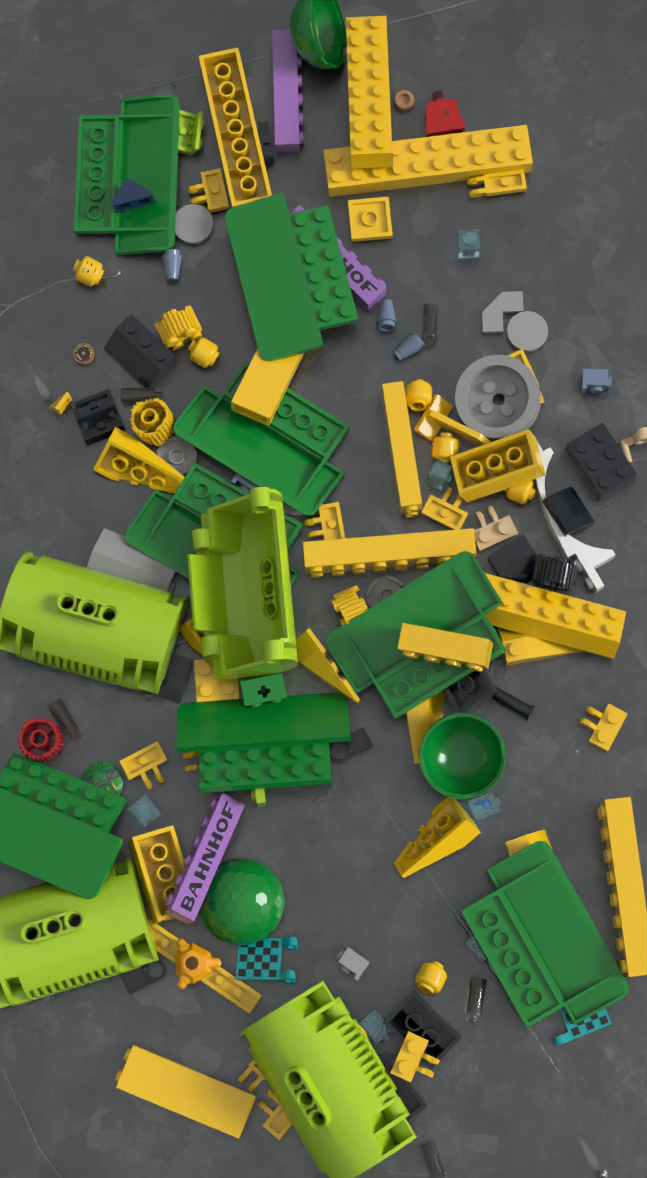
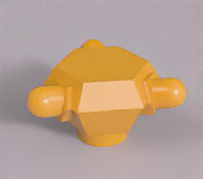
M184 939L177 940L178 952L175 954L176 975L179 978L178 988L185 989L188 983L194 984L209 975L213 968L221 965V960L219 958H212L209 951L194 943L187 944Z

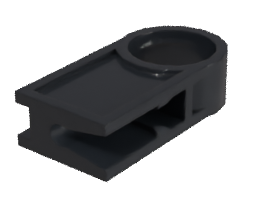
M268 120L266 122L258 121L264 163H274Z
M364 727L350 734L351 741L334 742L330 746V757L333 761L343 763L373 746ZM335 745H345L348 748L347 757L344 759L333 757L332 749Z
M160 960L155 961L160 963L163 968L162 974L158 978L148 976L147 967L149 964L142 965L138 969L121 975L120 977L129 995L162 979L166 972L164 963Z

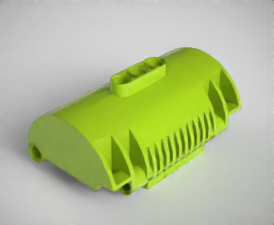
M256 487L250 489V494L208 508L207 513L201 514L202 529L192 531L193 550L197 552V555L188 554L187 557L193 629L204 634V637L201 638L202 657L213 659L215 679H240L271 675L290 670L298 665L283 496L275 489Z
M28 551L18 561L9 580L1 605L0 650L13 653L19 658L135 691L144 690L158 694L170 663L183 619L187 616L190 599L186 595L183 597L175 596L172 591L47 556L36 557L32 552ZM67 601L73 602L72 607L69 609L62 607ZM87 607L94 608L93 613L89 615L84 614L83 611ZM107 613L115 614V617L110 621L104 619Z
M131 857L127 858V861L117 864L114 862L101 890L92 899H84L47 882L0 896V1008L10 1005L16 1006L135 970L142 965L159 960L138 881V874ZM75 916H80V924L72 927L71 919ZM55 922L59 923V930L56 933H50V925ZM32 929H37V937L29 940L28 932Z
M322 981L245 1028L239 1035L240 1037L246 1035L251 1045L247 1048L319 1172L321 1174L326 1173L329 1178H355L417 1137L406 1120L410 1113L400 1096L398 1097L396 1094L397 1088L356 1019L352 1020L350 1017V1013L340 996L334 999L326 984ZM295 1072L300 1075L301 1080L296 1077ZM307 1092L312 1096V1100L309 1099ZM319 1113L324 1116V1120L320 1118Z

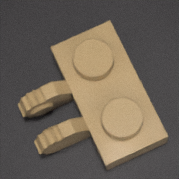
M488 506L487 511L493 522L486 525L481 511L475 512L481 528L474 530L475 544L479 552L518 536L510 515L498 520L493 506Z

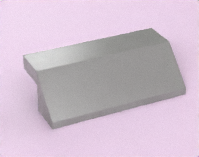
M107 528L103 529L92 550L87 568L169 591L172 580L177 576L176 571L130 546L126 541V535Z

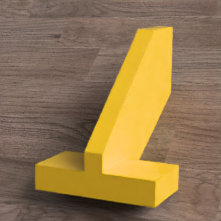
M439 395L432 397L431 404L426 408L414 429L428 441H433L440 428L475 447L491 442L481 433L448 418L447 416L453 405Z

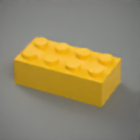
M530 429L450 457L459 495L466 502L546 475L536 437Z
M402 623L397 649L402 651V655L408 658L418 659L419 656H423L428 662L440 663V660H444L449 666L461 668V664H465L470 670L482 672L483 668L489 669L493 643L485 638Z
M172 825L132 837L127 841L153 925L174 918L165 913L167 908L165 902L170 893L173 894L176 888L174 882L185 868L182 866L184 858L174 826Z

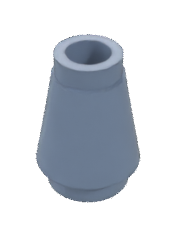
M169 249L163 251L161 257L166 280H178L182 258L180 250Z
M384 299L380 302L376 322L380 331H393L397 325L392 300Z
M414 331L412 334L409 333L393 352L401 361L403 358L420 351L421 347L425 344Z

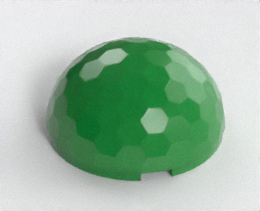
M297 0L290 17V34L297 52L306 62L314 67L326 70L340 67L346 56L343 54V45L347 44L344 17L338 0Z
M459 712L448 714L438 719L424 734L419 748L420 768L428 783L439 793L455 799L478 797L495 786L502 776L506 764L505 743L499 731L487 719L472 713Z
M235 858L219 864L199 909L200 917L205 927L221 941L232 945L257 943L271 934L281 921L285 908L283 886L278 876L262 862L250 858Z

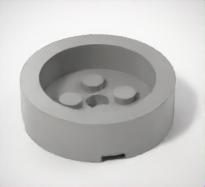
M490 355L476 360L463 372L456 386L455 404L460 418L468 428L481 433L490 441H496L527 430L533 425L540 411L541 393L535 376L523 362L506 355ZM498 394L505 397V401L501 405L493 403L494 397Z

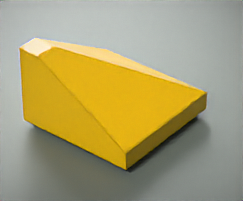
M68 392L64 393L49 406V409L58 415H62L72 401Z

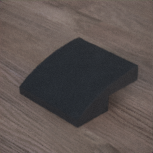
M109 389L70 404L86 445L111 436L115 427L122 431L125 430Z
M573 487L554 493L542 501L564 536L579 531L595 522Z
M524 534L487 557L499 574V577L524 584L532 581L537 554Z
M172 653L159 693L154 694L144 690L140 691L180 703L193 660Z

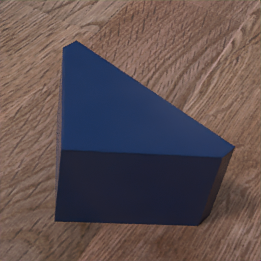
M126 178L111 203L115 212L118 213L156 202L150 190Z

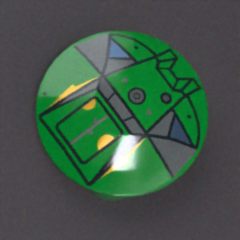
M100 761L93 763L85 769L81 776V780L118 795L122 793V774L115 765L109 762Z

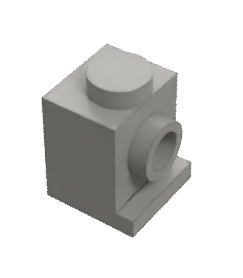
M349 947L346 951L341 949L335 958L336 961L342 964L341 970L349 975L352 972L356 974L354 979L357 981L370 963Z

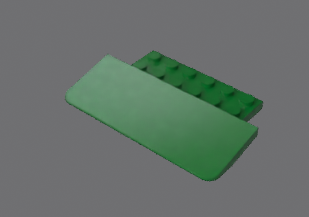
M149 95L121 99V115H79L74 209L75 234H115L116 256L163 252L173 247L175 243L180 102L176 96ZM126 178L150 190L156 203L116 213L111 202Z
M284 192L233 207L227 211L225 222L259 355L263 360L268 362L322 348L323 341L320 330L358 322L357 311L328 205L289 214Z
M247 362L242 364L221 395L204 385L175 422V434L256 486L268 487L279 491L283 496V502L306 516L314 515L344 476L343 471L328 463L327 460L346 435L350 426L287 388L269 426L232 411L231 401L250 365Z
M194 462L172 499L158 490H154L127 530L126 541L130 546L189 579L187 555H197V552L193 550L192 531L202 529L201 514L207 513V509L248 495L249 493ZM284 514L287 550H289L303 524ZM289 566L292 586L300 572Z
M462 551L353 618L348 624L345 623L332 631L326 638V645L355 693L358 694L375 684L393 716L397 719L474 672V670L467 668L465 664H461V668L449 666L444 660H440V663H433L425 660L423 656H419L418 659H412L402 655L403 652L397 649L402 623L489 639L493 643L490 661H492L507 650L485 615L504 603L474 555L468 551Z
M340 692L290 695L287 698H283L281 702L270 703L268 701L255 708L245 706L243 699L202 703L186 702L177 708V753L199 751L200 793L332 784L329 743L351 741L348 698Z
M13 752L0 774V863L84 899L96 897L106 881L123 844L122 838L110 834L109 831L126 803L125 797Z
M544 841L534 842L486 869L497 890L460 910L526 1028L564 1007L572 1023L575 1025L609 1007L628 994L629 985L548 843Z

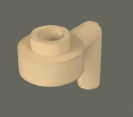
M647 427L636 429L635 434L631 437L619 441L620 449L629 463L633 461L628 446L647 443Z

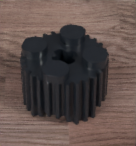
M537 554L532 578L533 584L571 591L575 586L579 562L567 560L564 557L554 556V558H550L547 555Z

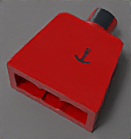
M444 91L433 92V102L426 103V137L465 132V124L455 99L445 100Z

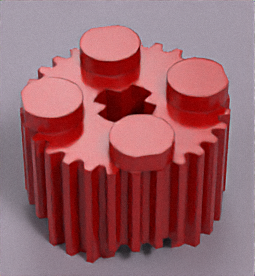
M40 717L39 719L35 718V720L31 718L29 722L26 721V724H22L23 728L20 729L22 732H19L20 737L18 739L20 741L18 744H20L19 748L25 756L42 763L47 762V760L51 761V758L59 755L58 751L61 752L64 741L62 740L63 736L61 735L60 728L53 721ZM38 736L45 737L42 744H36L39 741L37 739Z

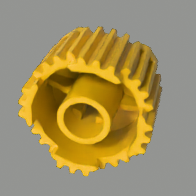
M190 305L185 306V310L177 311L172 309L167 311V313L162 315L163 319L159 323L156 322L154 324L163 344L167 348L171 347L173 351L183 348L184 343L189 340H198L202 337V327Z
M150 398L149 401L146 399L145 402H136L137 405H133L134 408L131 409V428L139 439L146 444H154V446L163 445L165 440H169L168 437L172 436L171 433H174L175 416L166 403L159 398H154L153 400Z
M357 585L334 594V598L330 600L335 612H340L342 616L339 619L341 626L345 623L348 624L350 620L368 610L362 596L358 597L356 591H359Z

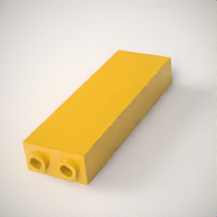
M257 348L231 401V410L269 426L304 353L268 362L260 357Z
M403 381L382 384V400L400 516L405 515L406 518L418 516L417 513H421L422 499Z
M133 1045L132 1049H127L123 1059L126 1061L124 1069H119L115 1081L118 1082L116 1088L238 1139L241 1137L257 1095L137 1045Z

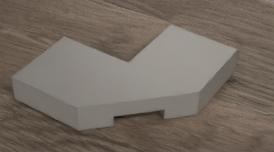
M523 291L501 292L482 312V334H503V314L523 312Z

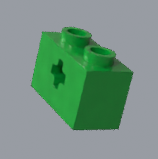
M282 672L239 679L244 705L250 708L259 707L262 703L268 701L270 703H278L283 701V698H287ZM261 686H265V687H266L264 693H261V691H260V690H261Z

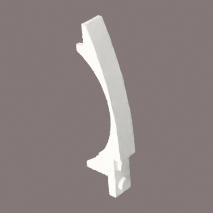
M537 442L546 474L547 466L554 452L551 447L543 451ZM545 476L534 479L535 488L537 489L536 493L549 530L563 557L567 558V560L574 558V561L579 562L577 571H582L585 576L584 582L587 588L597 593L603 589L604 584L595 569L611 561L615 557L614 551L612 549H601L586 545L570 535L564 536L542 502L546 498Z

